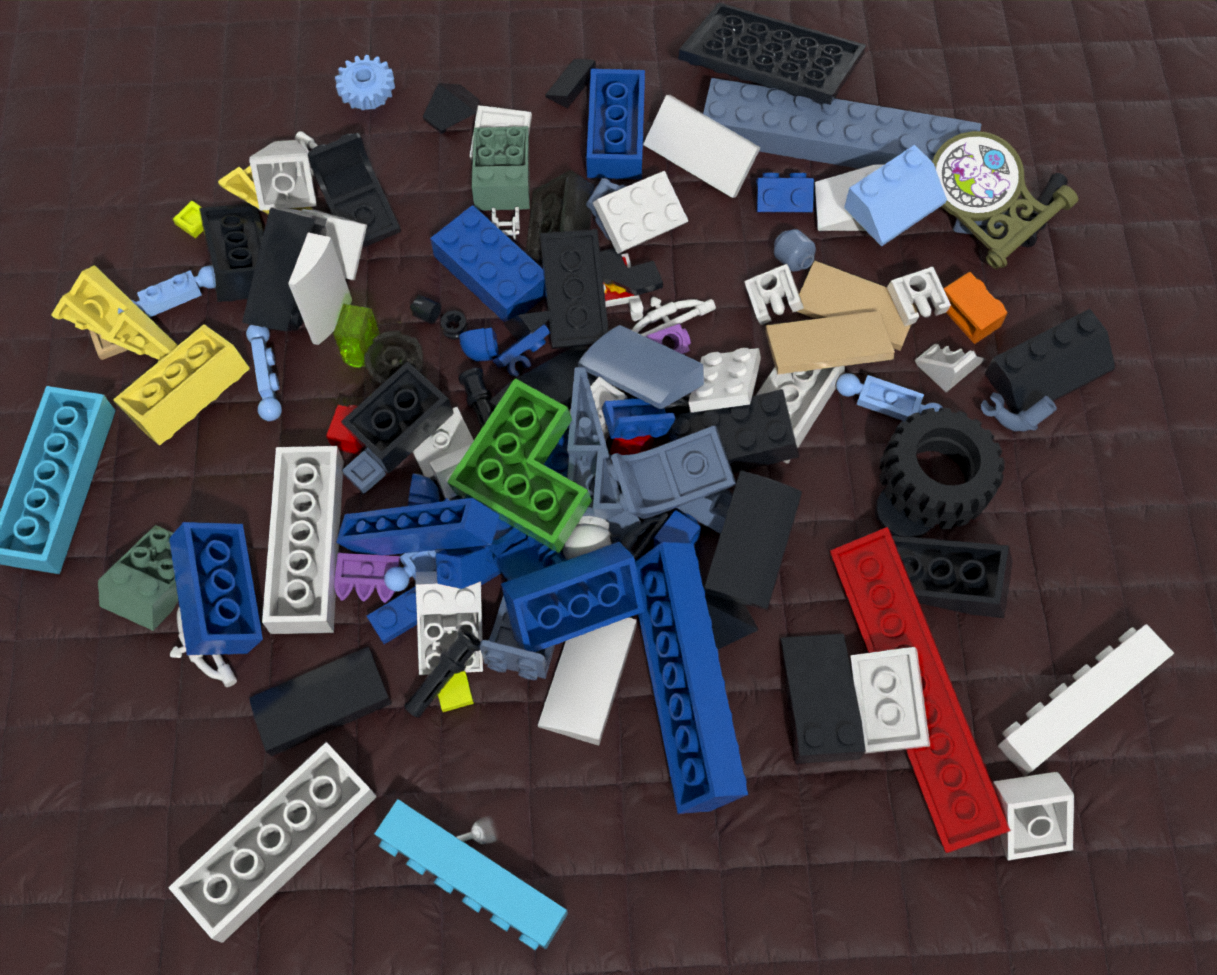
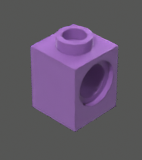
M680 323L645 336L662 344L664 336H669L675 343L673 350L681 354L690 351L688 347L691 344L689 334L685 328H681Z

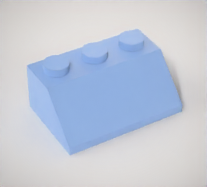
M913 145L851 186L844 208L883 246L946 203L947 198L934 163Z

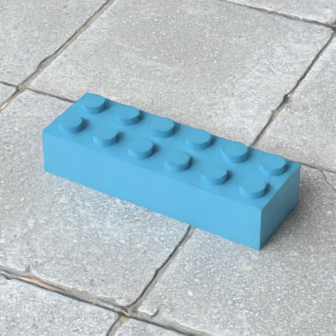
M46 386L0 511L1 565L60 574L116 411L104 395Z

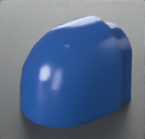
M492 328L470 330L459 335L462 351L468 358L475 361H491L493 356H498L497 334Z
M413 473L408 506L439 502V489L435 482L429 477Z

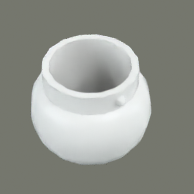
M582 516L562 548L564 557L569 560L611 545L609 523L602 518Z

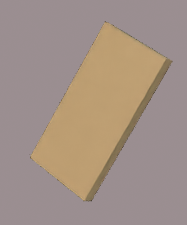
M814 261L799 293L804 308L796 312L820 319L880 311L893 348L901 351L911 325L904 326L887 287ZM913 303L912 306L916 313L918 308L916 304Z
M880 311L766 325V336L777 375L894 359L895 352Z

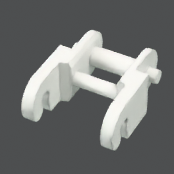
M515 207V217L509 222H499V219L496 218V208H492V223L497 228L499 226H513V230L501 231L506 236H513L514 240H516V235H519L520 230L519 207Z

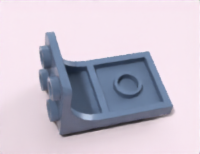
M711 426L642 453L632 455L615 453L611 455L613 463L609 464L611 475L615 482L619 481L623 492L619 494L622 507L625 511H629L632 515L643 519L653 517L736 485L716 426Z
M503 595L491 636L488 641L481 640L480 643L484 663L488 664V668L497 672H506L508 669L519 672L518 675L525 679L537 680V677L546 679L555 645L537 652L522 650L514 639Z

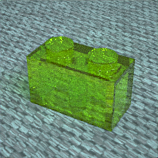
M343 304L333 333L344 363L352 367L360 368L365 366L372 368L381 339L373 311L370 308Z

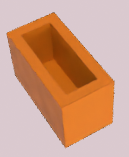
M971 272L944 288L951 304L946 313L974 344L1001 327L1008 312L1005 310L1002 302L995 299L988 292L984 283L976 279Z

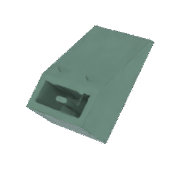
M528 126L474 128L472 193L474 207L479 211L492 210V208H496V210H515V207H519V210L530 209Z
M155 525L98 580L100 607L152 631L159 626L173 611L178 602L169 541L173 532Z

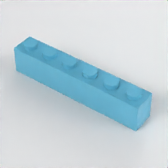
M398 799L374 833L381 840L378 845L380 848L394 857L398 852L409 858L406 863L407 866L421 875L427 870L437 877L433 883L451 894L453 889L464 895L462 899L464 904L476 912L484 908L493 914L490 919L491 922L505 931L511 926L521 933L519 940L535 951L539 945L547 949L568 915L565 908Z

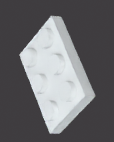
M665 171L603 196L593 202L617 254L688 222Z
M740 348L734 352H712L702 356L700 363L704 367V385L691 392L688 401L691 412L750 405L761 360L759 348Z
M909 647L851 655L854 686L864 734L865 754L930 747L917 648Z

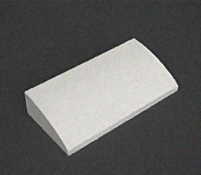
M308 233L288 284L312 343L319 345L340 324L349 309L352 298L331 237Z
M845 366L778 375L774 367L757 395L783 389L797 448L836 389L838 378L845 374Z
M626 618L565 642L538 723L539 728L598 746L600 745L637 624L636 619Z

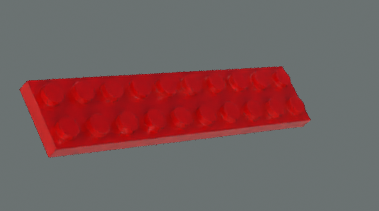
M886 527L830 550L868 652L909 647L917 648L930 747L906 749L945 852L951 853L1011 832L890 529Z

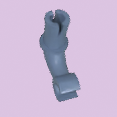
M994 392L990 398L995 402L996 406H990L985 399L981 404V410L984 414L995 416L1004 427L1013 431H1035L1038 428L1037 425L1057 409L1054 402L1045 396L1027 411L1022 410L1019 414H1014L1003 407V397Z

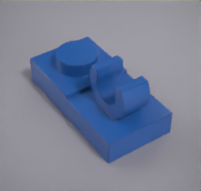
M543 324L534 333L519 339L493 359V362L498 368L507 365L508 373L512 377H517L519 375L515 369L517 361L521 362L525 368L531 366L529 359L520 354L529 349L534 352L546 343L544 337L551 332Z

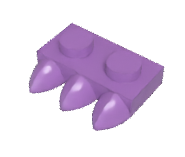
M338 553L334 588L337 596L343 601L351 593L353 587H356L357 595L364 602L371 596L374 588H377L380 599L386 603L395 591L387 588L384 576L390 568L401 566L400 556Z

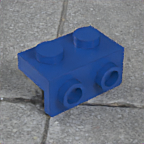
M762 173V178L756 179V212L812 213L814 178H806L807 173H790V178H779V173Z
M641 399L605 401L602 406L611 439L623 438L629 440L637 436L648 435L660 437L668 433L675 421L674 413H666L664 408L659 409Z

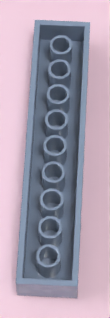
M711 78L703 112L707 117L761 147L759 152L857 169L872 165H885L913 145L933 161L938 149L950 138L961 133L981 130V123L840 99H834L831 105L819 104L812 99L793 96L779 89Z

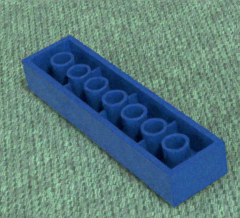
M662 542L635 562L645 612L638 615L678 814L709 812L748 795L746 777L742 768L739 745L735 736L732 713L728 704L725 681L721 672L718 649L714 640L712 621L707 608L705 590L702 585L694 544Z

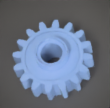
M366 55L364 60H360L358 56H355L354 63L347 60L345 61L346 68L339 67L340 75L335 76L337 92L342 97L343 103L349 102L351 108L356 107L361 110L376 109V107L384 105L388 97H392L391 90L395 89L393 71L389 69L387 62L381 63L379 57L374 58L372 61L369 55Z

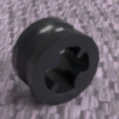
M452 310L442 316L441 327L444 336L457 340L461 333L467 331L466 318L463 313ZM455 321V324H457L458 322L459 327L454 329L452 326L450 329L449 323Z

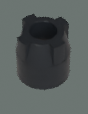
M419 294L411 304L410 309L413 316L429 324H434L440 316L442 307L440 303Z

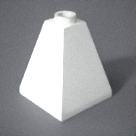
M297 140L275 141L249 158L260 210H270V207L301 208L317 205L308 153Z

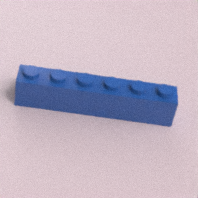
M474 498L345 514L336 543L356 554L392 555L491 545L500 514Z

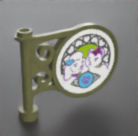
M971 131L958 134L947 140L938 149L932 161L947 198L946 203L941 207L957 217L989 249L986 261L996 270L1004 268L1007 265L1006 258L1061 209L1069 210L1078 202V196L1075 191L1066 185H1062L1053 193L1054 201L1048 206L1037 201L1025 185L1023 164L1016 150L1007 141L991 133ZM1023 207L1026 209H1022L1019 214L1022 218L1029 217L1033 210L1039 214L1031 221H1024L1016 214V208ZM989 220V222L986 225L987 232L993 237L1001 236L1003 231L1005 230V227L1007 229V234L1002 239H993L992 237L987 235L974 221ZM999 222L1004 224L1005 227L1001 226L999 229H995L994 224Z

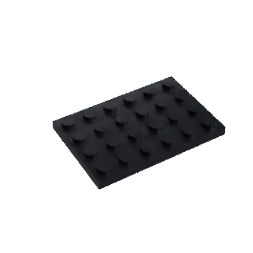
M719 2L679 49L678 59L686 61L690 65H700L712 69L716 73L736 76L743 81H753L762 84L766 88H776L786 91L793 96L806 97L819 104L831 105L863 57L866 45Z

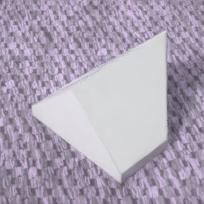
M934 344L915 359V362L919 368L947 392L986 359L976 356L974 351L964 354L962 349L953 352L950 351L948 346L940 349L939 344Z

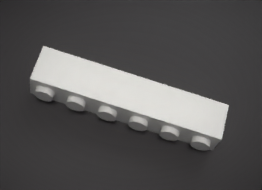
M1147 624L1138 631L1133 627L1118 638L1122 643L1114 650L1109 645L1095 657L1099 663L1092 669L1088 664L1083 666L1072 676L1076 682L1069 687L1065 683L1061 684L1049 694L1053 699L1049 704L1044 706L1039 702L1026 713V716L1029 718L1028 721L1022 726L1016 721L1002 733L1006 739L998 747L1024 777L1174 654Z

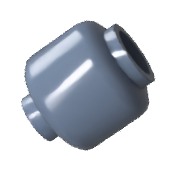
M798 229L782 232L774 242L775 258L781 264H787L790 271H800L812 265L816 246L803 232Z

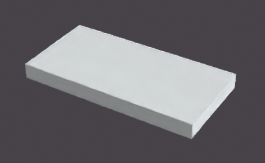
M666 95L643 144L732 198L737 196L761 148L671 95Z

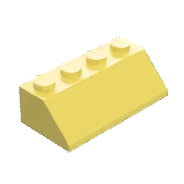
M203 324L113 400L147 436L160 446L188 421L194 419L210 402L216 400L230 385L237 382L250 368L233 344Z

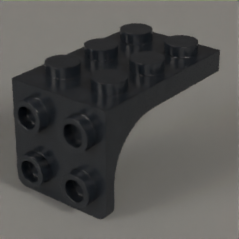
M360 133L343 135L337 141L327 145H318L308 152L312 171L331 214L367 225L362 248L401 232L400 226L373 171Z

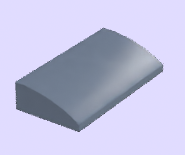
M621 325L613 328L597 340L578 362V367H585L586 372L596 377H601L606 382L659 409H663L704 385V367L702 363Z

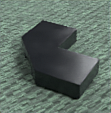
M615 248L600 252L603 283L610 286L614 284L624 288L626 292L635 296L663 288V281L654 261L627 268L621 253L617 254Z

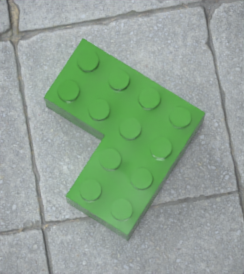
M516 378L447 481L457 495L464 499L474 498L500 514V520L557 553H560L592 502L587 489L544 465L572 421L568 407Z

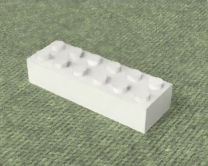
M337 446L276 447L262 623L271 634L334 633L336 601L334 579L339 544L336 541L340 532L342 469L344 465Z
M326 742L168 888L211 939L223 943L376 798V795Z

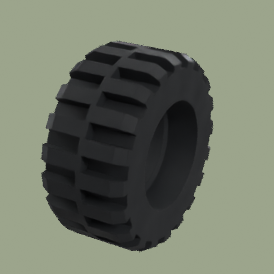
M934 408L924 409L921 414L913 413L907 417L906 421H902L897 426L880 460L879 468L881 473L879 476L881 484L883 486L887 485L884 490L888 500L894 497L896 500L894 507L900 513L906 510L910 513L908 516L909 520L915 523L918 518L924 520V526L934 528L936 524H939L941 529H951L954 524L958 527L968 524L970 519L975 520L983 512L1002 484L1004 478L1002 472L1005 469V462L1003 457H1000L1002 450L999 443L993 442L995 436L989 429L985 431L981 427L982 422L976 418L974 420L966 417L967 413L961 411L953 413L950 408H940L938 412H935ZM934 451L949 456L962 469L965 483L951 486L932 480L920 468L916 454Z

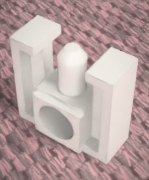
M787 264L744 281L756 317L761 325L772 321L766 304L771 303L776 314H783L785 307L781 298L787 296L789 306L793 312L804 308ZM776 284L773 289L766 290L768 286Z
M933 267L891 280L887 287L904 326L915 323L919 318L918 312L915 313L913 309V303L916 304L922 316L928 317L931 315V308L927 301L929 296L936 309L934 312L936 316L946 313L951 306ZM910 285L918 287L920 292L914 291Z

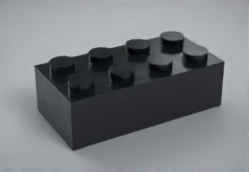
M783 389L752 396L750 405L676 415L675 421L668 431L669 442H672L711 426H716L733 473L800 457Z

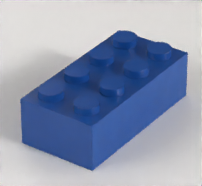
M591 69L587 178L642 179L645 70Z
M473 205L430 238L434 257L503 322L517 315L525 314L546 297L543 268Z
M183 522L169 538L186 653L187 655L247 654L263 640L243 524Z
M620 542L501 583L514 639L522 650L530 652L543 650L645 612L634 556Z

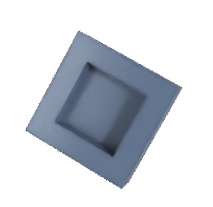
M365 451L342 469L344 476L363 494L386 475L385 470Z

